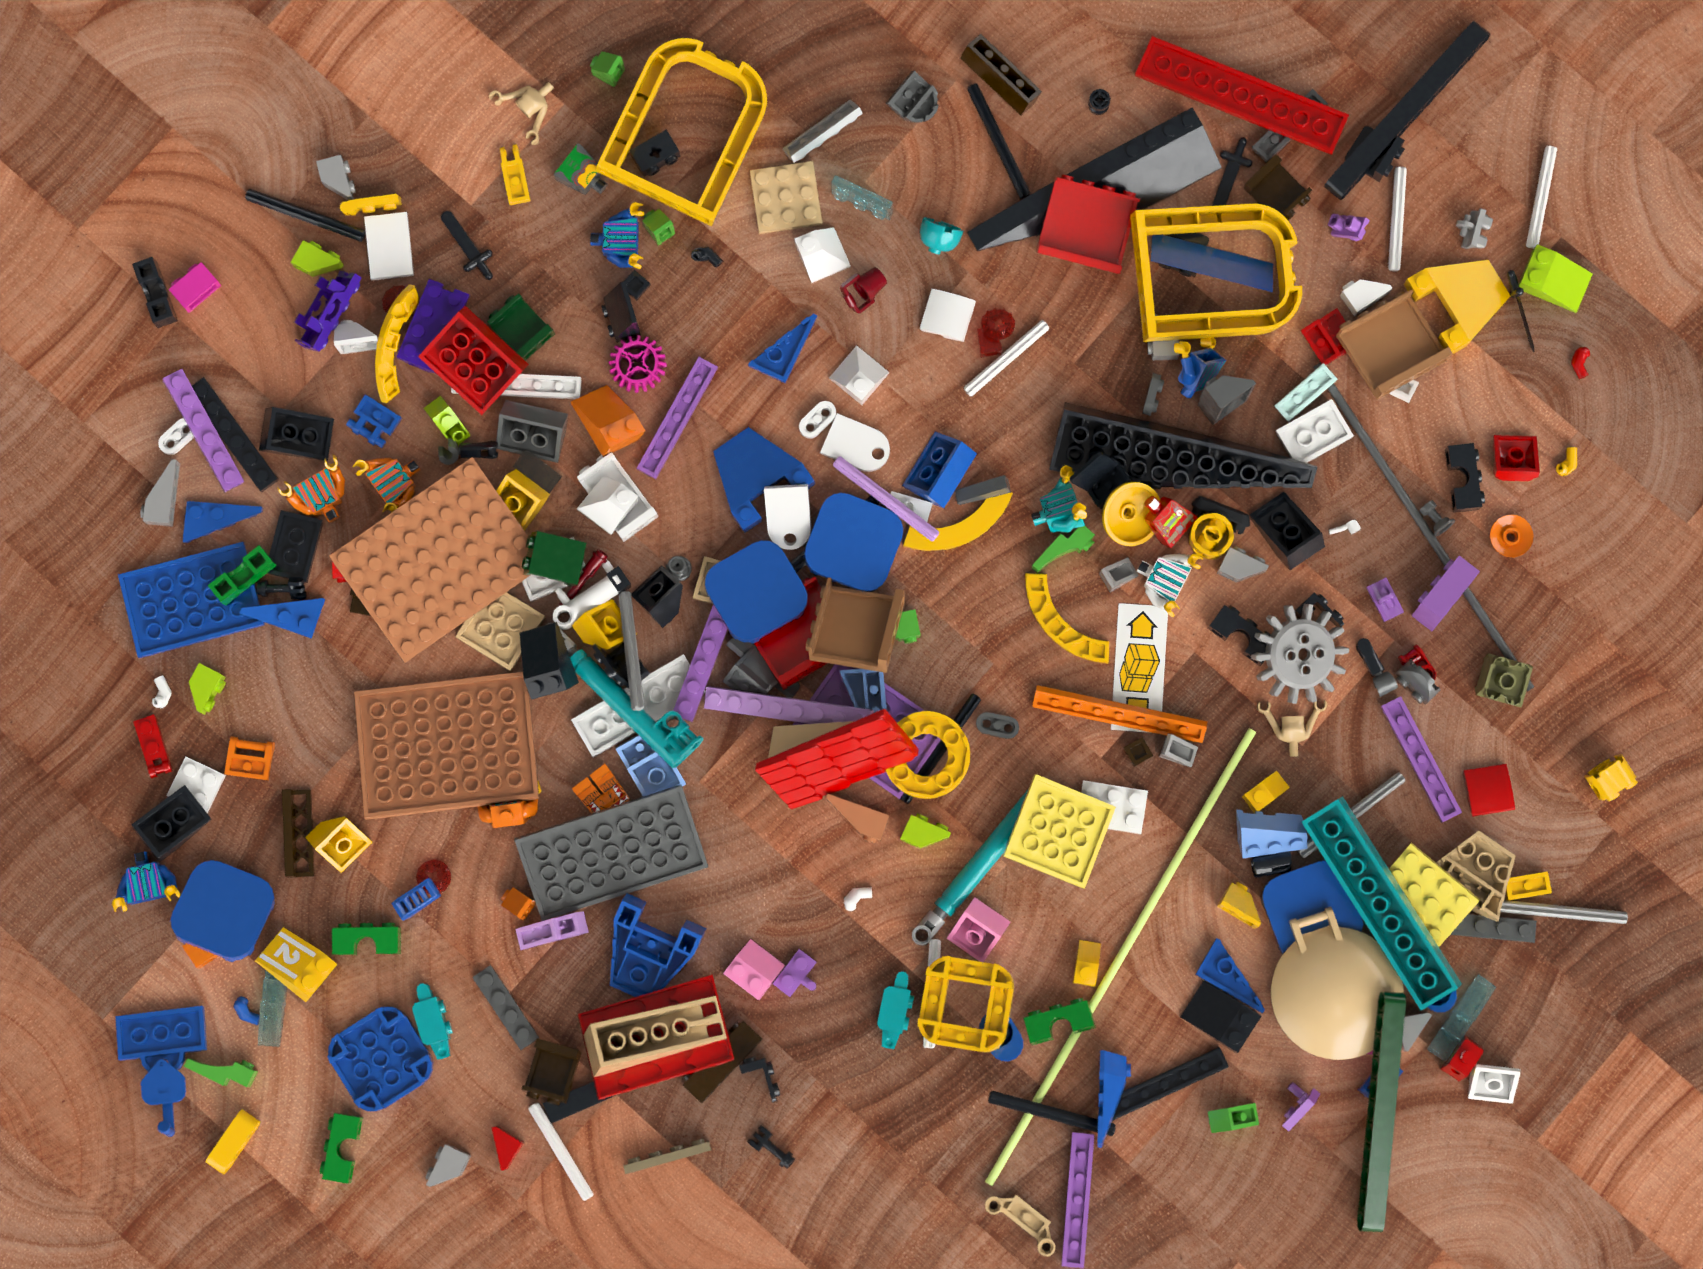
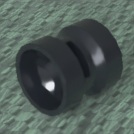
M1097 89L1091 93L1088 103L1091 113L1103 115L1108 111L1111 100L1109 93L1103 89Z

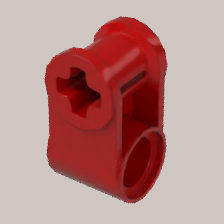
M1417 644L1405 655L1398 656L1402 666L1412 659L1417 667L1421 666L1434 680L1436 679L1435 669Z

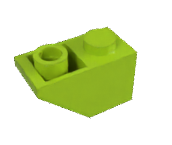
M303 240L291 261L294 268L312 277L343 267L338 254L330 250L328 253L321 250L322 247L313 241L307 243Z
M441 396L423 408L447 440L453 439L459 445L471 436Z
M201 663L198 664L191 676L189 685L196 710L205 715L206 712L212 710L215 704L214 698L217 692L221 693L226 684L224 681L226 677Z
M917 813L916 816H910L900 840L922 849L948 839L951 832L947 831L949 827L938 822L936 825L928 822L929 818Z

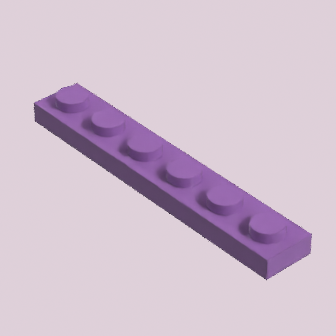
M698 357L637 466V470L657 479L716 373L718 366Z
M183 369L164 377L162 380L224 493L243 484L244 480Z
M714 605L673 711L680 714L682 719L692 723L728 630Z
M1400 696L1382 705L1381 709L1441 823L1462 813L1402 697Z
M1072 1132L1061 1263L1063 1267L1084 1268L1094 1134Z

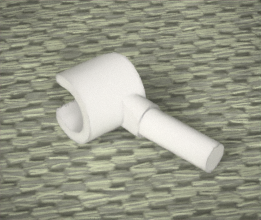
M1351 520L1342 526L1329 529L1331 535L1348 529L1351 534H1354L1361 527L1356 520Z

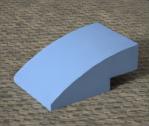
M639 735L615 747L642 796L682 784V787L686 785L677 767L671 768Z

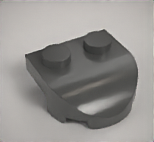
M911 71L887 100L886 104L905 121L913 123L925 122L931 119L938 110V92L933 85H929L919 74Z
M1411 659L1395 673L1397 682L1404 688L1408 687L1413 692L1411 696L1419 704L1423 702L1426 705L1441 691L1434 684V679L1421 666L1417 667Z

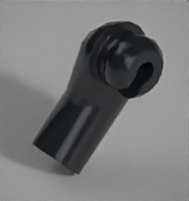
M698 247L691 252V258L694 261H709L715 268H718L723 263V260L710 247Z

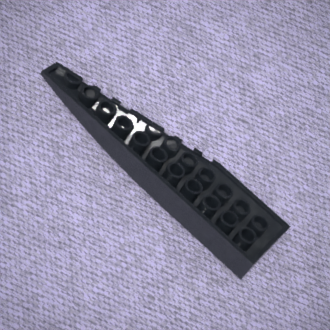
M1192 107L1067 175L1074 177L1073 181L1077 183H1082V179L1094 182V187L1102 189L1103 185L1115 188V193L1123 194L1124 190L1136 193L1135 198L1140 199L1136 210H1142L1205 178L1222 167L1207 133ZM1054 182L968 231L967 234L976 250L981 251L1004 245V243L1016 242L1032 236H1040Z
M1067 402L1064 403L1049 470L1060 472L1061 468L1067 465L1075 472L1086 464L1091 456L1098 452H1103L1121 462L1133 482L1144 483L1152 487V489H1161V487H1174V489H1182V487H1194V489L1230 487L1312 488L1317 471V466L1261 449Z

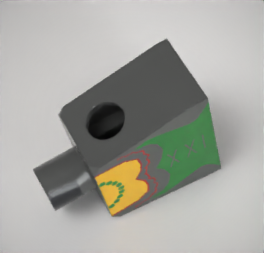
M577 143L553 174L557 182L583 195H586L591 188L601 194L607 187V183L599 178L602 174L596 172L598 162L579 143Z

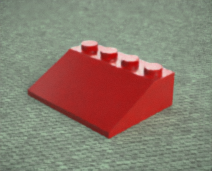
M466 306L451 319L418 356L481 415L485 413L529 365Z

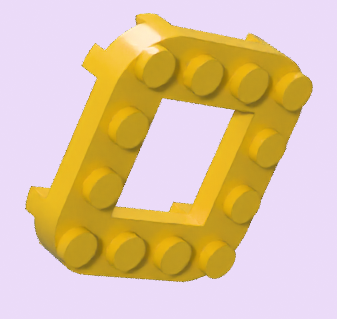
M942 956L935 960L925 973L926 981L920 1016L917 1021L923 1037L933 1044L977 1052L997 1050L1004 1042L1007 1034L1014 992V981L1011 974L998 964L951 956ZM949 979L991 986L984 1029L942 1023Z

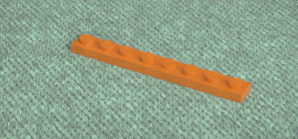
M1039 685L1036 687L1032 705L1034 708L1167 736L1169 733L1181 739L1203 743L1208 721Z

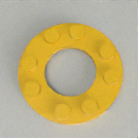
M931 711L912 713L901 719L898 725L911 740L921 734H931L939 737L945 743L948 750V760L945 767L933 776L915 774L908 767L907 763L888 768L886 773L892 783L907 795L921 799L941 797L954 790L964 779L970 763V747L962 729L946 715Z

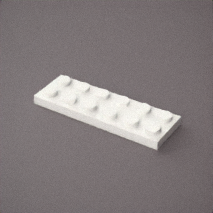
M684 654L652 672L641 681L644 699L643 709L655 721L659 720L667 712L673 711L690 667ZM629 688L623 689L630 696ZM605 701L571 719L593 758L636 733Z

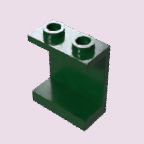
M518 293L516 296H510L505 301L503 308L493 311L489 315L487 323L507 345L526 361L549 341L555 333Z
M540 531L532 532L526 541L528 552L522 561L523 575L532 574L564 582V585H578L586 543Z

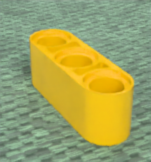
M240 1110L209 1154L206 1163L223 1175L226 1174L257 1130L261 1121L245 1110Z

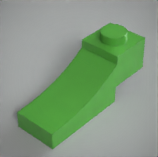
M1086 526L1078 527L1068 539L1063 534H1060L1034 562L1032 569L1038 574L1049 563L1065 554L1074 551L1080 554L1082 550L1087 552L1095 543L1092 540L1095 534Z
M188 1058L184 1067L223 1086H227L231 1079L245 1087H251L258 1073L257 1070L253 1069L255 1065L245 1060H242L241 1063L234 1062L233 1066H213Z

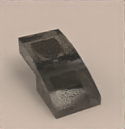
M526 449L513 465L515 469L548 493L553 490L562 478L560 474Z

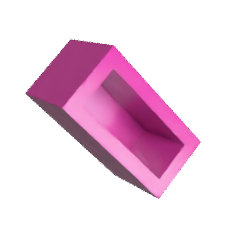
M202 262L191 266L187 271L188 273L183 278H177L173 281L171 288L168 289L188 313L222 286Z

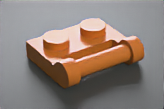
M231 736L224 774L269 781L275 743L270 741L261 743L240 740L238 737ZM237 748L263 751L265 754L264 758L236 754Z

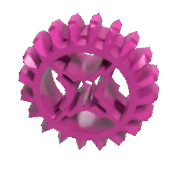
M640 335L636 336V341H633L632 337L628 336L629 343L626 344L623 339L620 340L622 347L614 346L618 353H610V357L615 359L608 362L609 366L613 367L609 370L610 374H616L613 377L614 382L621 380L619 382L620 388L627 384L626 390L628 392L631 391L632 386L635 393H639V387H642L643 391L647 392L646 385L649 384L652 389L655 388L653 381L661 382L660 377L657 375H665V371L660 368L667 367L666 362L662 361L666 356L665 354H659L662 351V347L655 348L657 344L655 340L648 344L649 337L647 336L643 342ZM637 348L645 349L636 355L628 352ZM650 353L655 358L653 371L646 365ZM623 357L629 363V367L625 375L621 372L620 363ZM632 360L636 362H639L641 360V364L643 367H635ZM639 373L647 376L640 380L630 379Z

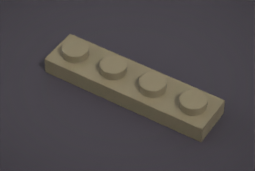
M704 1139L691 1142L692 1146L688 1148H683V1145L671 1147V1152L663 1155L661 1151L650 1153L649 1159L641 1160L640 1156L627 1160L628 1164L623 1166L625 1174L712 1150L710 1141L705 1143Z

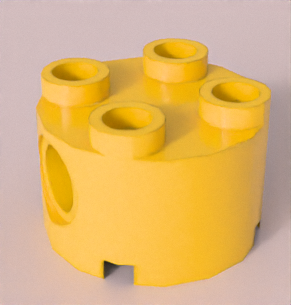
M1218 513L1200 516L1194 522L1189 532V545L1192 550L1202 558L1210 560L1223 556L1230 548L1234 539L1231 522L1225 516Z
M1622 754L1615 755L1614 758L1616 760L1612 762L1610 759L1601 762L1588 772L1589 775L1584 776L1599 800L1607 799L1611 801L1620 795L1619 791L1624 788L1626 790L1630 789L1638 783L1634 772Z

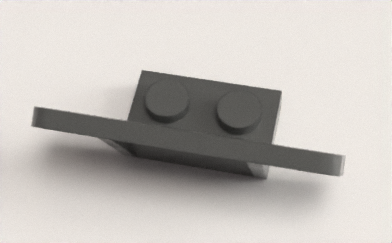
M734 638L726 644L741 658L723 680L732 690L768 694L775 687L786 697L793 698L800 689L799 682H796L783 690L754 644L735 640Z

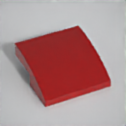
M1338 308L1300 330L1320 362L1325 365L1347 353L1336 337L1340 326L1346 322Z
M1507 764L1463 771L1472 817L1515 810Z

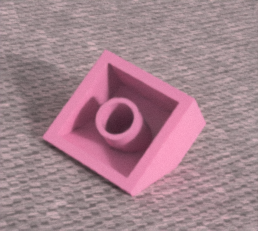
M974 897L947 939L978 961L984 962L1011 922Z
M750 939L723 974L757 1000H760L785 965Z

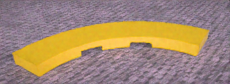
M409 284L395 299L384 319L378 337L375 373L378 393L381 402L388 403L400 392L396 366L394 365V352H397L401 336L399 332L403 323L407 322L420 302L415 285Z
M1013 493L987 498L980 508L965 520L948 527L935 528L939 531V535L934 541L928 540L910 526L903 546L915 550L931 551L948 550L967 544L988 531L1001 517Z
M1025 573V586L1030 608L1044 632L1057 645L1071 654L1085 660L1108 664L1109 641L1093 639L1071 628L1059 615L1052 603L1048 591L1047 574Z

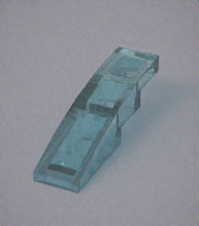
M266 970L265 978L263 979L262 1001L260 1002L258 1045L280 1047L287 987Z
M1478 974L1427 1047V1050L1444 1062L1448 1060L1471 1024L1479 1016L1495 991L1496 986Z

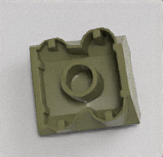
M1488 653L1483 658L1484 662L1477 686L1475 687L1476 695L1522 707L1533 666Z

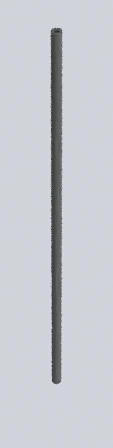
M1318 363L1317 365H1315L1313 367L1314 370H1316L1322 364ZM1333 383L1328 388V391L1443 565L1446 566L1450 561L1449 556ZM1468 587L1463 595L1504 657L1517 661ZM1529 680L1527 692L1535 687L1531 680Z

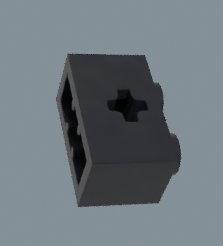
M667 129L630 150L631 157L643 177L657 174L660 171L659 168L666 164L670 166L676 163L678 157H680L679 149ZM656 152L660 157L656 158L653 156V153Z

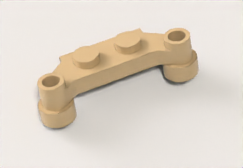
M1015 1195L1013 1198L991 1196L986 1200L985 1209L988 1213L998 1214L1003 1212L1038 1241L1037 1249L1041 1255L1050 1256L1054 1253L1055 1243L1051 1240L1048 1227L1051 1222L1019 1196ZM991 1201L997 1202L998 1206L996 1209L990 1208L989 1204ZM1044 1243H1049V1250L1044 1251L1042 1249V1245Z

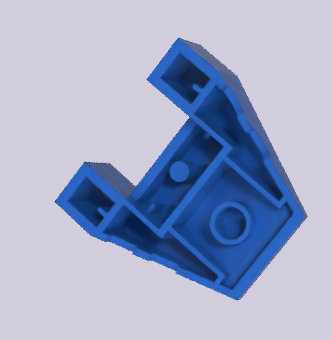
M749 427L713 451L732 517L744 534L762 522L761 516L751 501L764 493L765 486H774L783 479L789 485L808 484V489L815 485V480L803 463Z
M627 893L620 903L613 923L614 936L612 940L613 953L610 986L637 997L663 989L694 956L707 928L686 920L678 938L640 922L639 919L647 902Z

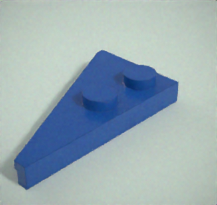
M812 314L810 317L805 318L801 324L783 335L756 359L751 360L748 367L786 384L817 319V315Z
M187 501L183 542L190 543L191 540L210 535L214 531H220L244 519L255 517L263 512V508L259 506Z
M319 598L245 607L240 609L239 614L311 639L325 599Z
M1216 938L1195 975L1263 1014L1265 1008L1249 986V983L1222 945L1220 939Z

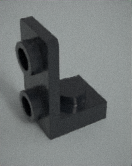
M1315 592L1295 610V615L1300 619L1304 604L1313 605V611L1316 609L1314 607L1316 605L1322 612L1328 611L1332 614L1329 620L1336 627L1344 625L1342 615L1335 609L1332 611L1327 606L1328 601L1321 594L1317 596Z

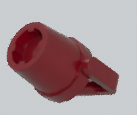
M873 267L862 275L856 273L841 284L840 290L849 308H852L856 313H862L875 302V296L887 284V280L878 268ZM851 284L860 297L866 301L860 307H857L856 301L847 290V287Z

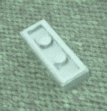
M1323 363L1274 407L1289 422L1338 379Z

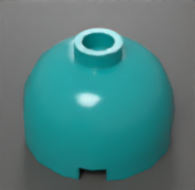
M923 217L919 231L920 239L923 244L929 247V252L940 255L941 251L949 252L959 244L963 234L961 228L943 221H935L933 223L934 219Z

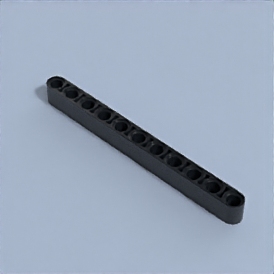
M1476 21L1471 22L1325 183L1324 188L1340 201L1344 199L1387 152L1397 136L1400 137L1486 43L1491 33Z

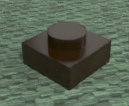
M1143 737L1123 748L1133 767L1153 757Z

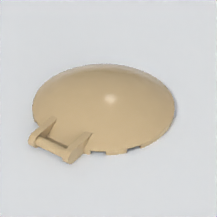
M1332 907L1324 908L1322 912L1298 920L1296 918L1289 920L1295 942L1284 952L1278 961L1271 985L1272 1007L1281 1029L1301 1049L1318 1057L1331 1060H1345L1371 1052L1374 1046L1378 996L1382 991L1404 993L1403 981L1378 942L1358 930L1339 927ZM1326 919L1328 920L1329 926L1303 935L1301 934L1300 928Z

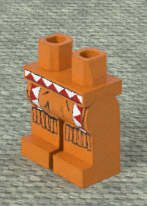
M603 764L589 775L602 791V794L599 793L588 777L572 788L591 813L631 801L606 764Z

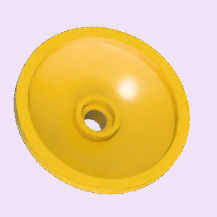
M1127 482L1118 486L1108 496L1103 507L1102 522L1106 533L1113 541L1124 546H1136L1146 542L1154 535L1144 520L1145 516L1150 512L1144 503L1150 496H1154L1158 501L1160 498L1150 486L1140 482Z

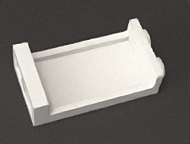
M611 452L605 457L599 456L596 459L597 463L590 467L588 465L581 469L577 479L588 494L599 480L606 476L622 483L638 495L637 504L615 530L623 542H625L658 518V514Z

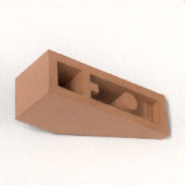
M827 794V801L860 835L864 836L863 840L874 844L876 840L881 842L889 815Z

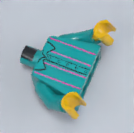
M1063 466L1060 470V476L1063 478L1059 479L1055 487L1047 495L1040 498L1043 510L1031 514L1035 526L1047 522L1050 531L1053 533H1069L1073 528L1085 526L1083 519L1087 516V513L1084 511L1086 506L1077 501L1073 487L1068 482L1074 474L1071 467Z

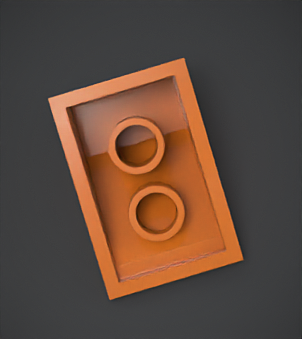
M608 385L571 401L573 408L603 457L638 441L645 432L635 412Z

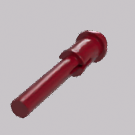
M600 549L592 552L593 556L582 568L583 572L579 577L578 585L572 586L566 593L570 600L576 596L589 577H593L600 566L607 562L608 555Z

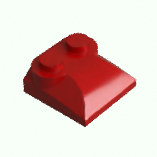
M1493 436V474L1497 479L1502 481H1531L1539 477L1537 436Z

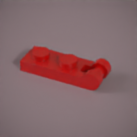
M153 714L133 721L151 779L158 777V774L163 772L166 774L173 772L156 716ZM161 759L162 764L155 766L154 761Z

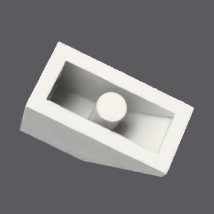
M1361 279L1354 283L1352 280L1342 287L1343 291L1340 297L1355 317L1388 295L1393 288L1391 285Z

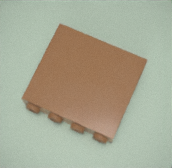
M1413 290L1407 293L1404 291L1399 292L1393 297L1394 300L1388 303L1387 301L1381 302L1375 307L1376 310L1372 312L1367 310L1361 313L1354 322H1351V320L1346 321L1340 326V330L1336 335L1377 400L1447 362L1453 355L1449 347L1446 349L1442 347L1411 298V295L1414 293Z
M828 578L826 586L822 585L820 598H822V601L817 603L815 615L817 619L816 621L813 620L811 624L812 637L808 638L806 643V651H809V660L887 673L905 603L904 590L896 589L894 596L831 586V578Z

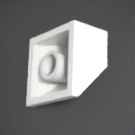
M835 228L814 230L794 239L795 246L811 283L851 267Z
M352 320L341 321L334 330V346L340 354L370 351L377 348V335Z
M856 345L829 379L859 404L863 405L887 377L889 372Z
M603 476L577 510L612 535L637 504L638 495L622 483Z

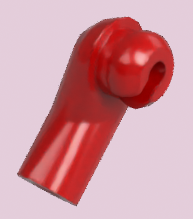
M1587 347L1577 348L1571 360V365L1579 380L1589 375L1584 366L1587 357L1590 356V350Z

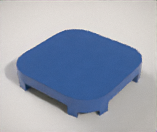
M846 493L833 494L825 500L820 508L804 549L803 557L810 572L816 576L819 575L827 579L831 578L832 581L855 590L875 591L883 585L889 574L903 536L902 521L897 514L876 504Z
M761 540L745 547L715 564L709 569L705 577L707 596L712 601L730 631V635L735 640L750 642L751 644L759 642V639L794 619L798 620L807 607L808 595L805 586L783 550L771 541Z
M214 860L203 862L196 866L191 873L172 912V930L177 939L183 944L188 943L225 958V961L234 962L241 960L248 955L250 956L255 950L254 946L271 910L274 909L273 889L262 878Z
M1326 860L1315 862L1277 876L1270 880L1263 888L1261 896L1262 906L1265 909L1278 943V948L1282 954L1295 942L1289 920L1294 918L1298 920L1322 912L1324 908L1332 907L1339 927L1362 932V917ZM1326 919L1302 927L1300 931L1303 935L1327 927L1329 923Z
M395 1007L375 1009L374 1012L339 1034L337 1033L331 1039L332 1041L328 1047L327 1057L330 1064H332L353 1098V1102L359 1108L366 1111H380L422 1086L433 1072L431 1054L424 1043H422L409 1018L403 1011Z

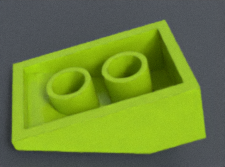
M1537 244L1528 259L1519 281V287L1523 288L1524 292L1577 313L1592 273L1561 254Z

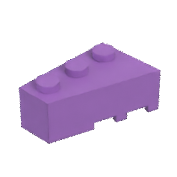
M1458 556L1455 561L1450 559L1443 568L1446 571L1442 577L1438 575L1430 584L1433 589L1429 593L1425 590L1418 599V602L1421 604L1412 614V617L1430 631L1436 628L1480 572L1461 556Z

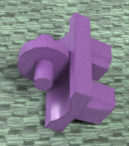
M1332 214L1328 226L1332 228L1330 234L1334 237L1350 238V240L1359 241L1365 235L1366 231L1364 228L1370 220L1366 217Z
M1387 578L1366 587L1383 622L1404 613Z

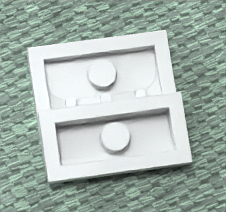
M932 289L920 330L964 342L976 301L953 293Z

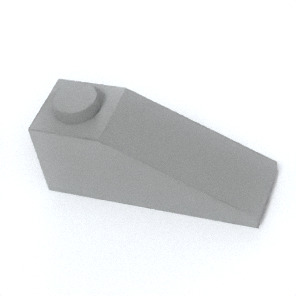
M175 459L170 461L145 499V505L141 507V518H143L146 524L173 527L180 463Z

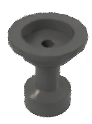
M1431 500L1419 511L1423 516L1429 515L1434 521V536L1437 537L1447 531L1455 523V519L1442 518L1435 510L1437 507L1436 503Z
M674 556L668 561L666 570L681 582L690 576L692 567L687 558Z

